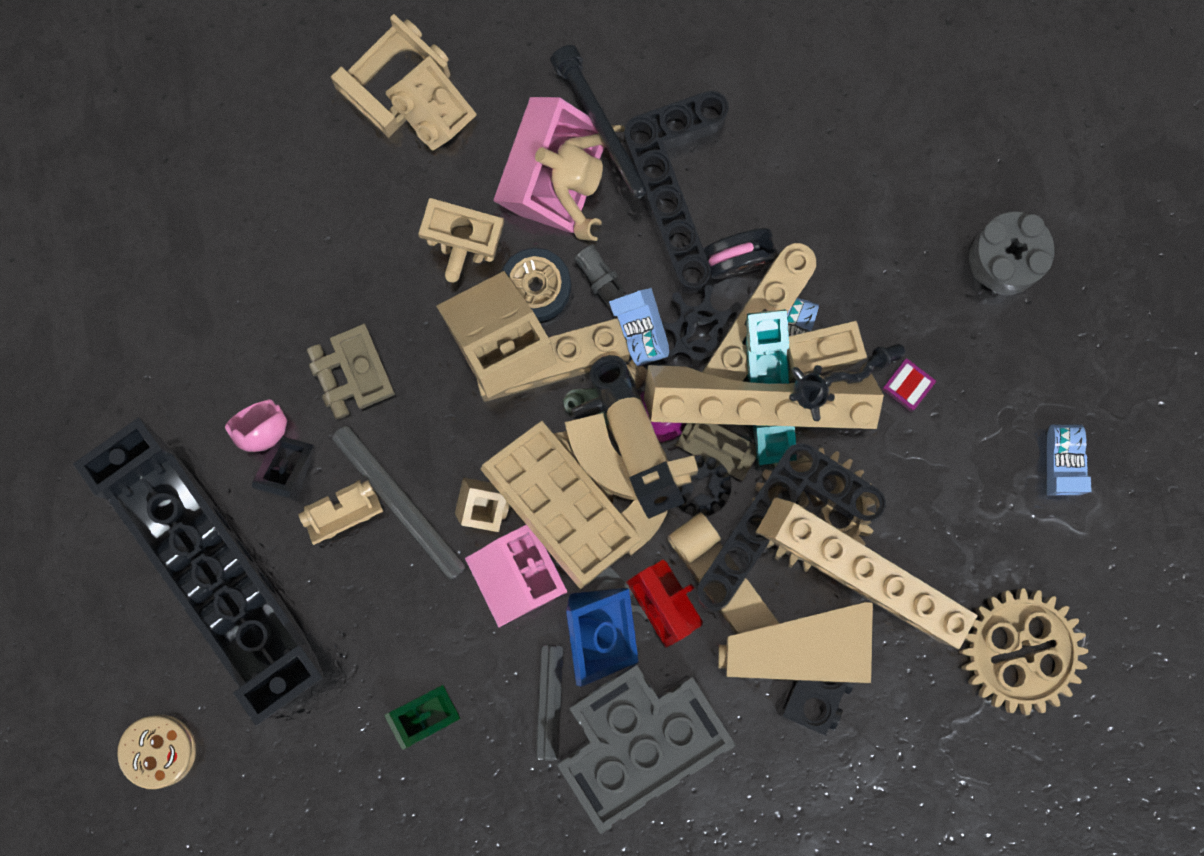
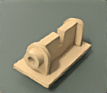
M358 480L356 483L335 492L340 502L336 505H333L329 496L313 504L304 506V511L298 515L303 526L307 527L313 545L332 538L337 533L360 522L367 521L371 517L383 512L376 491L371 486L369 480L363 483Z

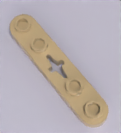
M794 243L784 247L779 252L777 258L773 261L702 370V373L736 381L744 380L748 374L747 347L743 345L742 341L746 337V325L744 323L747 320V313L762 312L763 309L767 311L786 309L788 313L816 268L815 254L808 246Z

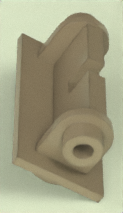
M687 423L676 444L677 447L694 456H709L718 460L725 466L731 476L741 481L744 480L757 457L754 444L717 424Z

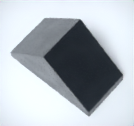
M282 436L276 445L270 448L252 481V488L263 493L298 502L314 445Z

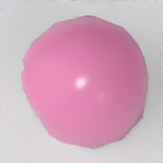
M271 399L255 403L231 417L225 424V429L238 448L247 452L265 451L275 446L285 433L287 419L281 407L275 405Z

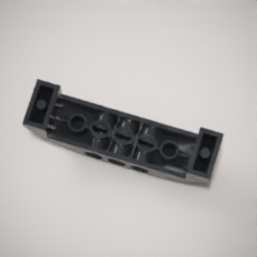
M140 417L73 463V466L94 496L109 501L239 687L233 694L255 726L261 724L324 678L322 669L310 644L269 580L192 474L165 442Z

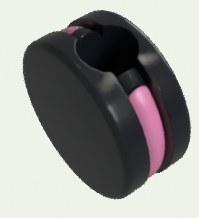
M759 228L741 232L706 246L704 252L711 266V277L713 279L729 278L772 264L778 256L777 248H774L771 229Z

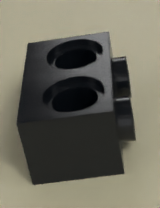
M793 680L779 716L826 736L829 729L833 731L836 729L843 713V709L838 707L844 693L849 695L852 692L855 683L833 682L826 685L822 681ZM811 698H817L823 707L822 714L815 720H809L803 711L804 704Z

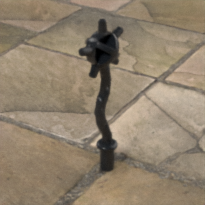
M895 344L887 348L882 346L876 347L872 352V356L863 364L859 372L834 371L823 377L821 376L822 367L820 365H816L812 373L806 374L798 367H793L791 372L796 378V382L793 387V393L789 395V399L792 402L797 401L801 407L809 409L813 420L819 421L821 419L820 407L826 401L832 402L835 399V395L830 393L828 388L832 383L842 381L848 384L860 383L863 379L870 376L875 366L886 368L892 361L903 358L906 353L905 348L902 344Z

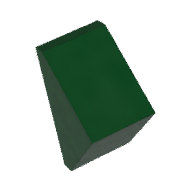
M443 685L384 715L402 750L460 720Z

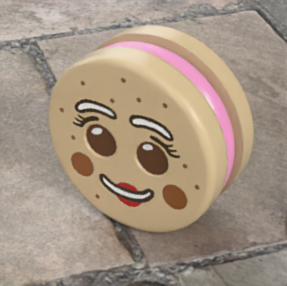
M153 715L141 718L132 723L120 739L117 752L119 766L126 778L139 787L160 789L173 785L183 779L193 766L196 757L194 736L184 722L173 716Z

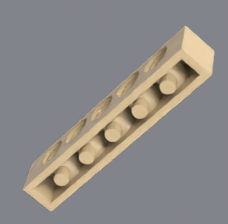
M775 497L756 531L934 640L956 649H960L978 616L793 502Z

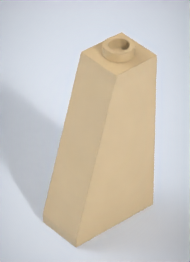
M864 602L728 636L726 638V645H719L718 669H725V677L871 683L873 603Z

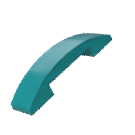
M787 310L747 313L748 382L789 384L787 349L790 348ZM753 425L759 465L779 463L785 452L792 445L796 444L795 426ZM797 454L792 456L790 461H797Z

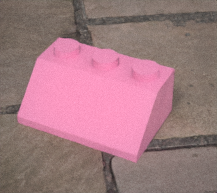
M530 97L493 201L519 216L574 233L575 221L563 207L554 191L552 183L553 168L537 162L535 154L541 147L557 153L560 146L570 138L598 134L590 117L561 98ZM598 145L582 150L600 159L604 147ZM568 189L569 194L582 211L587 196Z

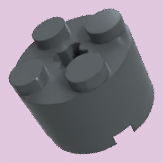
M1024 212L1003 213L992 219L974 239L969 251L970 269L975 279L980 284L983 283L986 287L990 288L992 292L1000 295L1018 294L1031 287L1051 268L1054 258V242L1050 231L1039 216ZM1010 248L1011 252L1016 253L1017 258L1015 259L1013 254H1006L1005 250Z

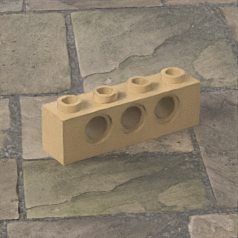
M612 319L548 337L551 341L557 363L490 398H487L478 382L483 401L494 400L589 373L592 365L604 356L615 355L622 358L624 362H628L630 353L619 319Z

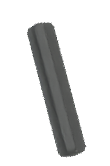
M543 645L540 649L535 756L537 759L544 761L557 760L559 752L563 648L558 645Z

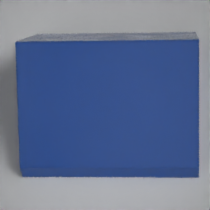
M628 588L572 593L569 595L566 614L577 686H585L639 662Z

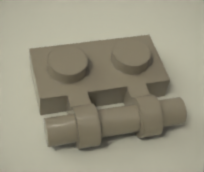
M365 324L331 337L330 341L335 350L332 354L325 356L320 344L307 349L312 362L309 364L313 376L318 377L325 393L322 395L325 406L331 408L335 419L349 415L344 401L354 396L358 407L363 409L395 395ZM341 365L348 384L338 387L331 370Z

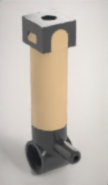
M608 355L598 359L590 370V379L597 391L598 397L572 408L571 414L574 420L605 412L630 475L629 479L636 497L648 519L684 504L681 492L669 468L637 390L636 383L622 358L615 355Z

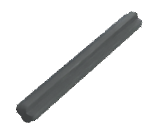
M346 425L338 429L333 434L332 440L362 476L369 480L373 489L449 579H454L465 569L463 562L354 432Z

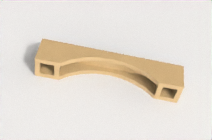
M648 365L644 402L651 422L877 429L884 395L872 373L860 383L834 382L828 387L830 393L835 395L834 401H826L820 407L821 419L814 421L809 409L801 407L797 401H790L789 395L793 393L795 383L763 384L742 382L709 375L688 367Z

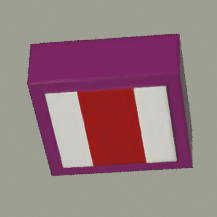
M906 358L882 390L910 412H913L936 383V380Z

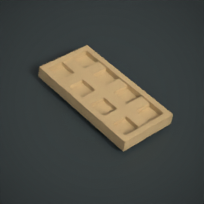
M543 421L485 462L480 469L580 589L641 541V537Z

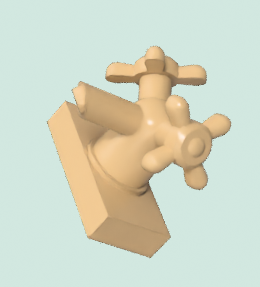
M429 198L418 235L420 238L426 239L429 245L435 246L437 243H441L442 253L450 254L451 252L445 271V278L453 283L459 280L467 251L476 253L473 257V262L480 263L483 258L488 262L493 261L504 225V218Z

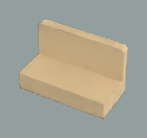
M857 321L789 336L790 349H787V360L790 368L788 371L789 381L796 380L791 372L793 367H798L806 374L812 373L814 367L820 365L822 367L821 374L851 367L867 358Z

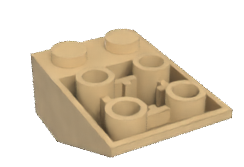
M505 271L437 305L441 316L487 398L557 363L551 341L534 312Z

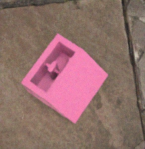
M527 525L498 538L465 558L498 627L568 593L545 546Z

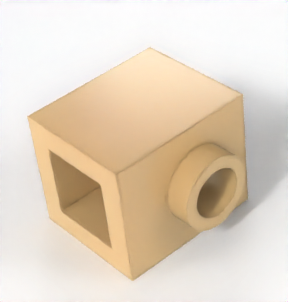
M463 477L455 510L458 521L462 526L499 532L501 520H505L509 503L491 482Z

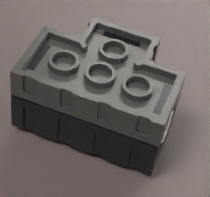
M634 664L570 706L569 709L589 740L580 745L579 749L573 753H568L560 758L557 766L600 834L610 829L612 824L621 818L623 820L645 806L646 802L656 796L657 798L679 784L680 780L687 775L696 773L714 761V758L719 754H725L736 746L693 677L687 676L679 681L678 685L670 690H665L657 696L638 665Z

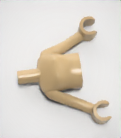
M611 125L615 132H624L625 127L622 125ZM599 134L570 138L560 146L557 153L541 147L535 154L537 162L553 168L552 183L555 194L575 221L574 234L579 240L597 241L598 238L591 235L590 227L591 225H601L602 222L597 218H586L569 194L568 189L584 196H589L596 191L602 176V161L587 154L582 149L598 145L606 147Z

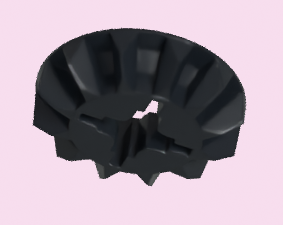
M695 456L698 472L697 475L692 477L701 480L711 472L713 475L710 478L711 481L708 487L715 496L712 498L710 495L700 493L691 500L689 497L693 494L694 485L689 483L678 486L685 502L679 507L681 510L694 516L700 512L704 516L713 515L725 506L730 497L732 488L731 478L725 466L718 460L709 456Z

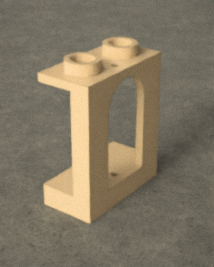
M394 14L390 17L392 27L348 71L340 67L331 76L335 88L388 138L406 119L394 106L387 110L363 86L394 55L406 50L418 53L423 60L430 55L446 77H450L447 64L449 59L445 53L435 44L429 47L420 39L422 33L411 21L406 19L402 22Z

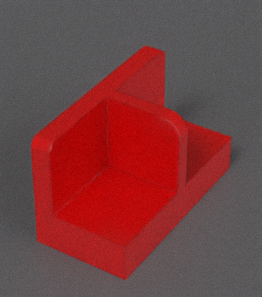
M665 560L659 561L626 581L666 648L685 638L703 625L702 619L686 595L695 589L694 586L690 584L682 588Z

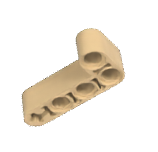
M701 512L667 537L698 583H700L723 547L718 533ZM727 554L725 557L726 565L732 570H740L730 555ZM745 579L729 605L725 609L720 610V613L736 634L779 624L747 579ZM710 583L704 588V591L713 603L722 602L726 597L725 588L719 583Z

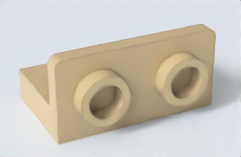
M430 55L385 92L392 101L394 108L405 117L416 131L420 140L426 143L431 150L437 149L452 139L477 115Z

